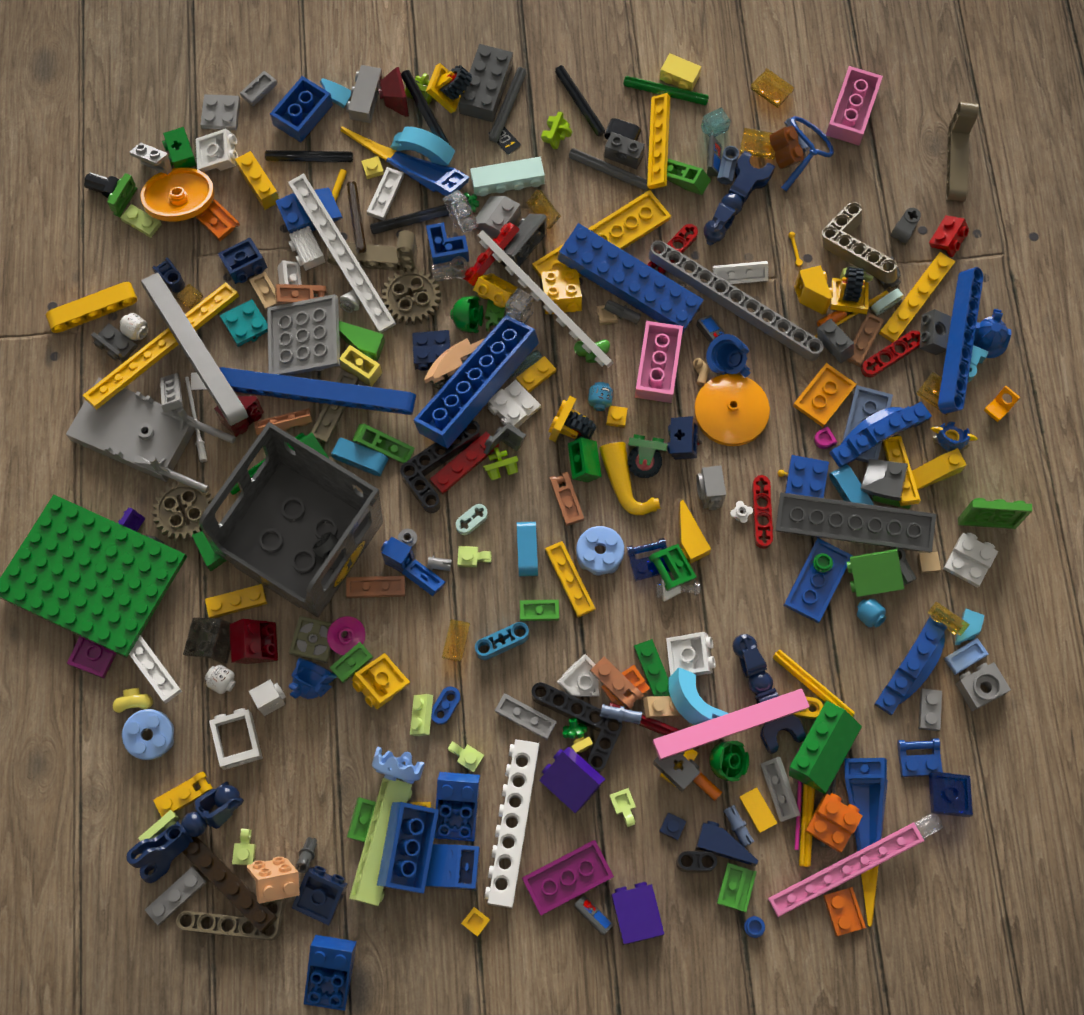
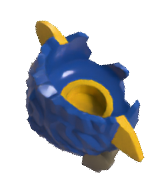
M949 422L947 426L943 423L940 427L930 428L936 433L932 438L933 442L939 443L947 451L957 448L959 450L967 449L969 441L978 440L976 436L970 434L968 428L963 431L954 426L955 422Z

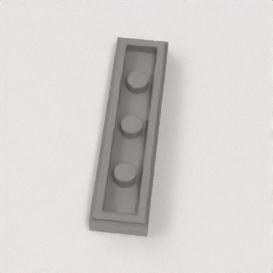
M175 373L161 377L160 388L163 411L167 412L183 407L179 374Z

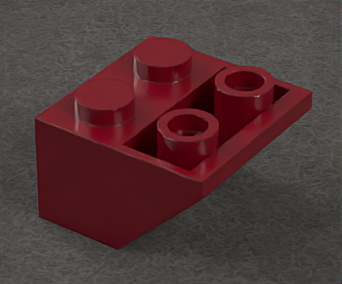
M237 396L244 406L248 418L232 426L229 425L219 407L216 406L214 408L221 423L235 437L245 433L249 425L262 417L264 411L256 396Z
M243 618L231 623V663L255 664L278 661L276 622Z

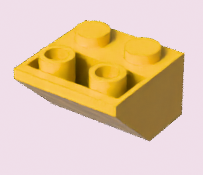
M821 265L799 270L794 289L799 303L823 315L827 313L833 291L831 287H828L827 274L822 270Z

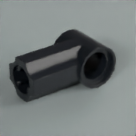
M90 172L85 177L84 186L108 198L117 187L119 179L114 176L106 178Z

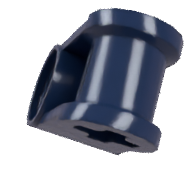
M168 257L158 266L152 267L153 271L159 273L172 292L179 293L184 289L185 283L181 274Z

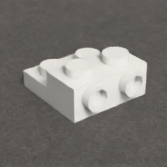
M223 129L196 138L197 170L206 172L217 168L222 171L236 166L235 159L238 158L234 146L237 144L236 136L229 130Z
M517 380L513 381L504 390L500 389L488 401L489 411L493 415L497 414L504 426L510 423L516 428L541 408V404Z
M963 533L959 537L943 569L978 588L998 551L995 550L993 544L978 541L976 535Z
M699 632L666 638L670 676L678 668L692 672L696 676L713 673L712 668L716 667L714 656H711L710 649L713 648V640L711 637H708V634Z

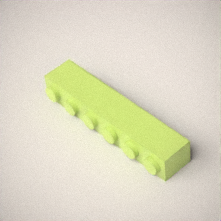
M386 778L382 779L349 899L373 906H379V903L382 902L384 887L377 886L392 802L407 803L412 796V784L397 779L396 781Z

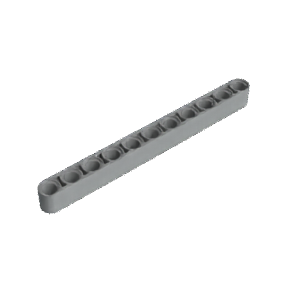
M657 240L652 243L649 259L653 263L807 360L814 361L819 357L823 350V343L818 338L665 242ZM655 250H658V251H660L661 253H660V254H657V253H655L654 251H655ZM669 260H675L677 263H671ZM685 270H691L692 273H687ZM701 279H705L707 283H703ZM716 289H721L723 292H717ZM735 298L739 302H733L731 299ZM747 308L753 309L754 312H749ZM762 318H767L770 322H765ZM778 328H783L786 332H781ZM794 338H799L801 342H797ZM810 347L815 348L817 352L811 351Z
M159 273L141 280L146 293L229 425L232 426L248 418L244 406Z

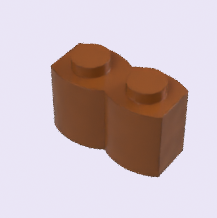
M793 126L784 127L770 135V143L775 151L776 162L780 169L791 167L804 160L803 150L798 143V134Z

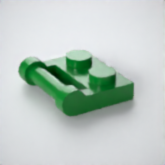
M679 544L655 552L648 557L651 563L653 562L666 584L664 587L667 591L697 578ZM660 558L664 559L675 580L672 581Z

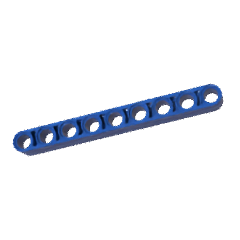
M979 267L962 271L958 275L938 400L939 410L943 414L959 411L964 408L983 285V272Z

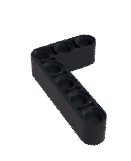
M472 420L456 438L461 440L459 444L452 443L447 449L435 442L401 466L400 472L404 483L426 512H437L440 509V499L424 476L481 436L478 422ZM469 429L476 430V432L473 434H470L467 431ZM441 449L446 451L442 455L436 453L438 450ZM423 460L430 461L428 465L421 464ZM409 470L414 471V474L411 476L405 475ZM418 485L425 486V488L421 491L416 490V487ZM430 499L436 501L434 505L426 504Z
M536 683L532 687V699L536 703L570 719L576 718L577 722L600 732L588 758V764L592 766L591 761L594 758L600 759L602 765L598 768L592 767L598 773L602 772L618 740L623 724L618 722V720L600 717V721L594 723L589 717L592 714L600 716V708L548 684ZM538 689H543L546 695L538 697L535 692ZM556 697H560L564 700V703L561 706H557L553 703V700ZM576 705L580 706L582 712L574 714L571 708ZM615 722L619 728L616 731H611L608 728V724ZM602 740H607L610 743V748L602 749L599 743Z

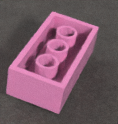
M848 67L826 136L860 145L883 76L855 67Z
M646 321L634 398L672 403L683 326Z

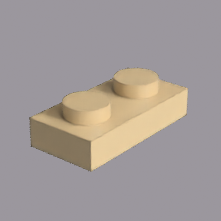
M266 272L249 279L266 312L268 307L281 305L276 304L275 288Z
M670 696L643 698L646 718L682 717Z

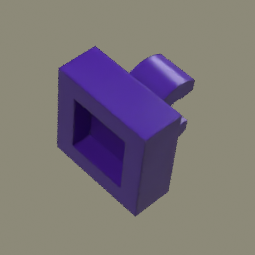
M128 507L124 511L121 520L119 519L118 524L137 532L145 517Z

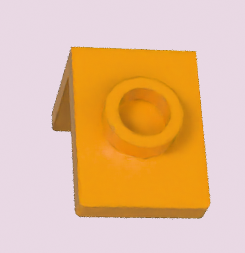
M1005 386L983 411L999 422L1020 397ZM1003 394L1011 395L1012 402H1005Z

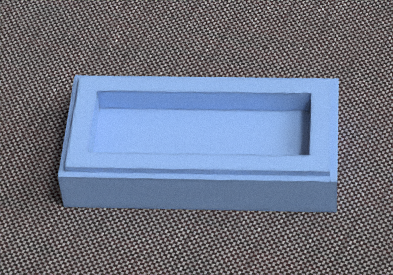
M976 638L946 656L944 660L954 675L989 654L979 639Z

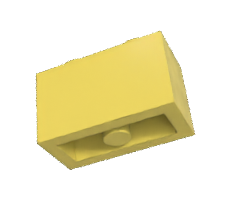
M669 53L661 68L660 80L681 89L692 91L700 77L701 66Z
M351 345L340 357L341 368L359 377V380L370 387L374 385L382 374L379 363Z

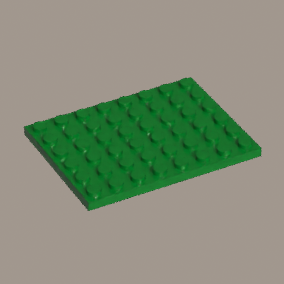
M53 494L0 577V599L127 658L187 556L176 549Z

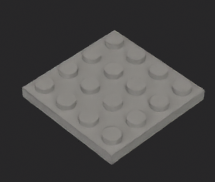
M333 294L267 308L268 367L270 374L289 376L340 366L337 295Z

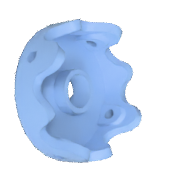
M605 526L591 527L581 534L576 545L578 564L583 570H588L596 576L614 573L624 557L622 538L611 528ZM602 545L606 551L603 554H598L595 551V547Z
M145 709L134 713L125 722L122 730V741L125 749L132 756L141 760L160 758L174 744L173 723L166 714L158 710ZM145 729H151L153 732V737L148 741L142 736Z
M377 747L372 767L376 772L385 774L384 778L396 781L398 778L411 784L421 778L425 763L417 762L414 766L410 752H404L400 757H395L391 751H387L382 756V748Z

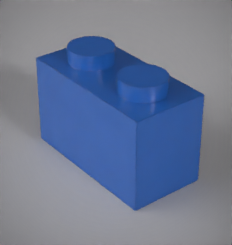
M392 536L381 547L384 563L401 573L415 559L412 547Z

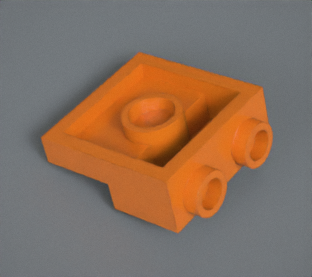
M831 793L822 797L805 832L841 853L851 834L855 832L863 815L859 813V808L852 804L848 806L843 804L841 797Z

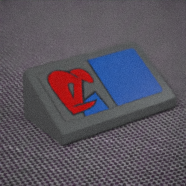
M712 135L709 137L707 175L717 177L721 164L722 146Z
M712 315L697 320L696 326L709 343L716 337L726 334Z
M585 895L574 904L577 911L601 935L604 936L613 926V923Z

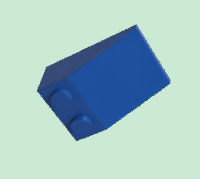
M330 188L314 190L333 222L342 219L343 217ZM294 193L276 200L289 233L296 232L307 226L310 227L312 232L316 230Z

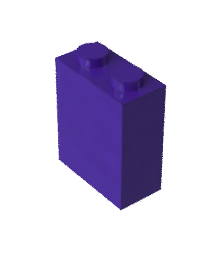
M569 746L564 751L560 749L554 755L555 761L552 765L549 763L542 770L541 773L544 775L539 781L568 808L577 813L606 779Z
M647 882L635 884L634 889L627 890V887L614 889L615 893L611 894L623 945L664 935L652 884L647 885Z

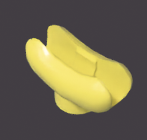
M139 688L123 690V697H118L113 702V710L121 713L130 708L148 709L153 705V700L148 694H140Z

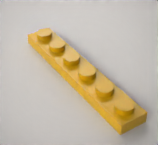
M668 93L651 97L647 186L650 190L667 186L670 96Z
M939 252L879 334L892 343L898 340L952 268L955 261Z

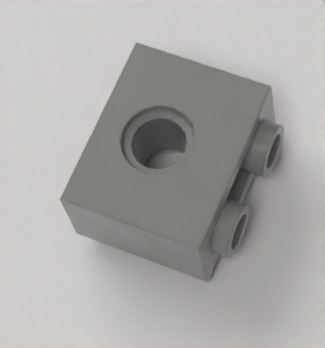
M722 466L703 467L701 473L696 475L699 500H702L703 509L717 510L722 507L726 497Z
M985 662L976 667V672L971 674L968 671L959 676L960 680L956 683V686L971 711L1011 691L994 662L989 665ZM980 685H985L988 693L983 692Z

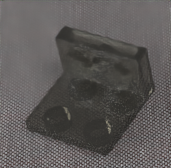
M193 618L183 655L208 657L220 663H227L231 651V623L219 618Z

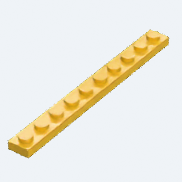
M225 282L185 315L195 331H197L236 300L239 294ZM170 329L164 330L83 394L84 399L96 410L177 347L179 344Z

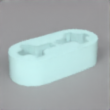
M897 288L874 303L871 310L878 316L897 304L904 295Z
M476 504L460 516L456 521L458 533L468 535L485 522L488 517L487 508L482 504ZM476 510H478L479 512H480V511H483V512H482L483 516L480 517V516L478 515V516L475 517V515H476V512H475V511H476ZM468 521H470L468 523V529H461L462 522L466 524Z

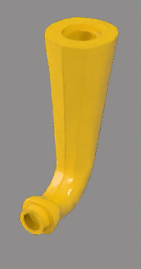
M615 442L600 446L599 450L606 472L621 506L633 515H645L661 509L659 498L651 497L647 502L643 503L637 502L634 499L626 443Z

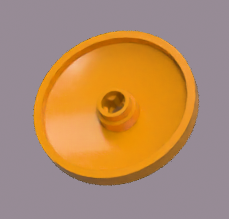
M173 168L172 172L168 175L160 172L150 178L141 190V202L144 210L153 218L169 222L183 221L201 214L210 206L214 198V188L211 179L205 173L193 168Z
M724 374L709 380L700 389L694 405L695 420L698 422V427L703 434L710 440L725 446H741L755 440L765 429L770 414L769 401L763 389L755 381L738 374Z

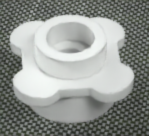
M738 501L735 509L731 510L730 515L741 523H746L748 516L753 513V508L744 505L743 501Z

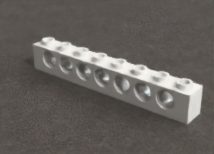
M515 739V744L510 745L509 756L512 757L511 765L507 764L505 776L509 777L508 785L504 784L502 796L505 797L504 805L500 804L499 817H502L501 825L496 827L495 837H499L498 844L493 845L492 858H495L494 866H490L488 878L492 879L491 886L486 887L485 899L488 900V905L513 909L539 751V743ZM519 758H525L528 764L525 767H519L516 762ZM522 778L525 783L522 787H516L513 785L514 779ZM512 798H519L521 804L519 807L514 808L509 804ZM509 818H515L518 824L514 828H509L506 825V821ZM506 838H511L515 842L514 846L510 849L503 846V841ZM502 859L510 860L511 866L508 869L500 868L499 863ZM500 879H504L508 883L507 888L504 890L496 888V882Z

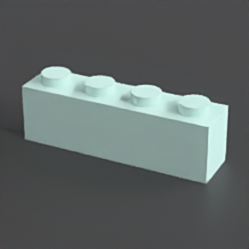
M541 156L470 169L473 191L476 196L504 193L514 189L521 190L531 186L539 187L545 184Z

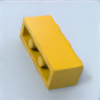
M249 151L236 158L235 161L240 173L263 209L266 210L276 205V200L279 199L278 193L253 153Z

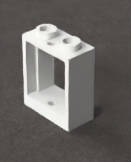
M237 709L233 711L234 714L227 716L226 714H220L209 721L219 765L223 770L263 759L253 716L249 709ZM245 718L253 749L225 757L218 726Z

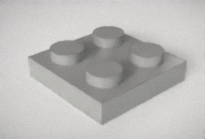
M204 94L201 128L237 130L240 97Z

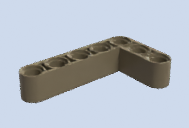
M959 102L949 124L946 200L965 202L967 198L969 134L978 116L979 104Z
M856 202L849 203L822 230L824 248L856 267L864 269L865 272L884 283L895 282L898 276L896 261L850 235L862 223V207Z
M400 231L397 247L366 244V252L360 254L356 251L355 243L346 242L362 268L394 271L402 269L407 272V268H410L411 272L416 268L418 251L413 232ZM329 251L328 263L338 265Z
M286 898L264 903L268 908L273 903L278 905V911L275 913L278 918L272 923L275 927V932L271 936H267L265 932L261 933L255 926L253 932L247 934L245 926L250 921L246 917L183 911L177 916L176 924L180 929L189 932L275 940L281 933ZM190 915L192 923L190 926L185 927L183 924L184 918ZM207 918H211L213 921L212 927L209 929L204 927V921ZM228 920H232L233 928L227 932L224 929V925Z

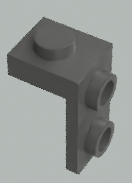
M507 423L503 428L500 426L494 436H489L486 440L484 453L487 455L501 441L515 451H518L526 434L510 423Z

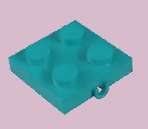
M252 299L219 315L237 347L249 341L255 342L259 336L268 332V323Z

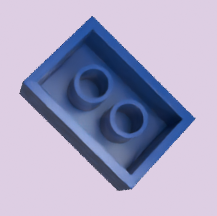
M301 76L270 113L273 126L297 141L302 142L333 106L331 93Z

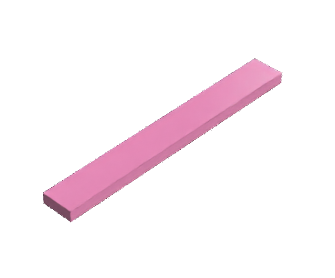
M799 689L653 739L652 742L659 760L806 710L810 706L803 690Z
M912 823L769 897L768 900L777 917L924 842V839L915 823Z

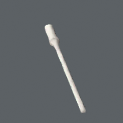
M185 377L192 415L197 420L189 377ZM195 428L197 435L195 445L197 446L200 462H206L205 442L200 436L199 429Z

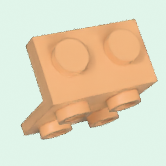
M275 857L270 861L259 860L247 865V871L256 881V896L259 904L300 895L299 872L287 858Z

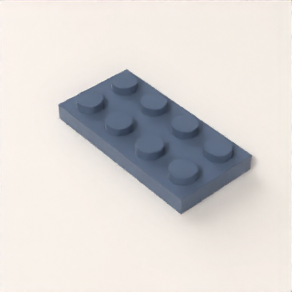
M856 385L843 440L866 418L883 409L890 408L893 395ZM882 442L855 460L866 463L869 462V459L878 460Z

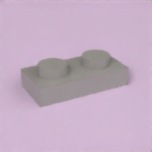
M921 689L919 729L940 731L942 691Z

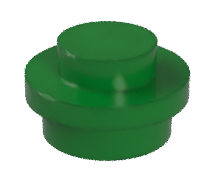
M821 553L815 556L813 566L818 572L826 573L832 568L833 561L829 555Z

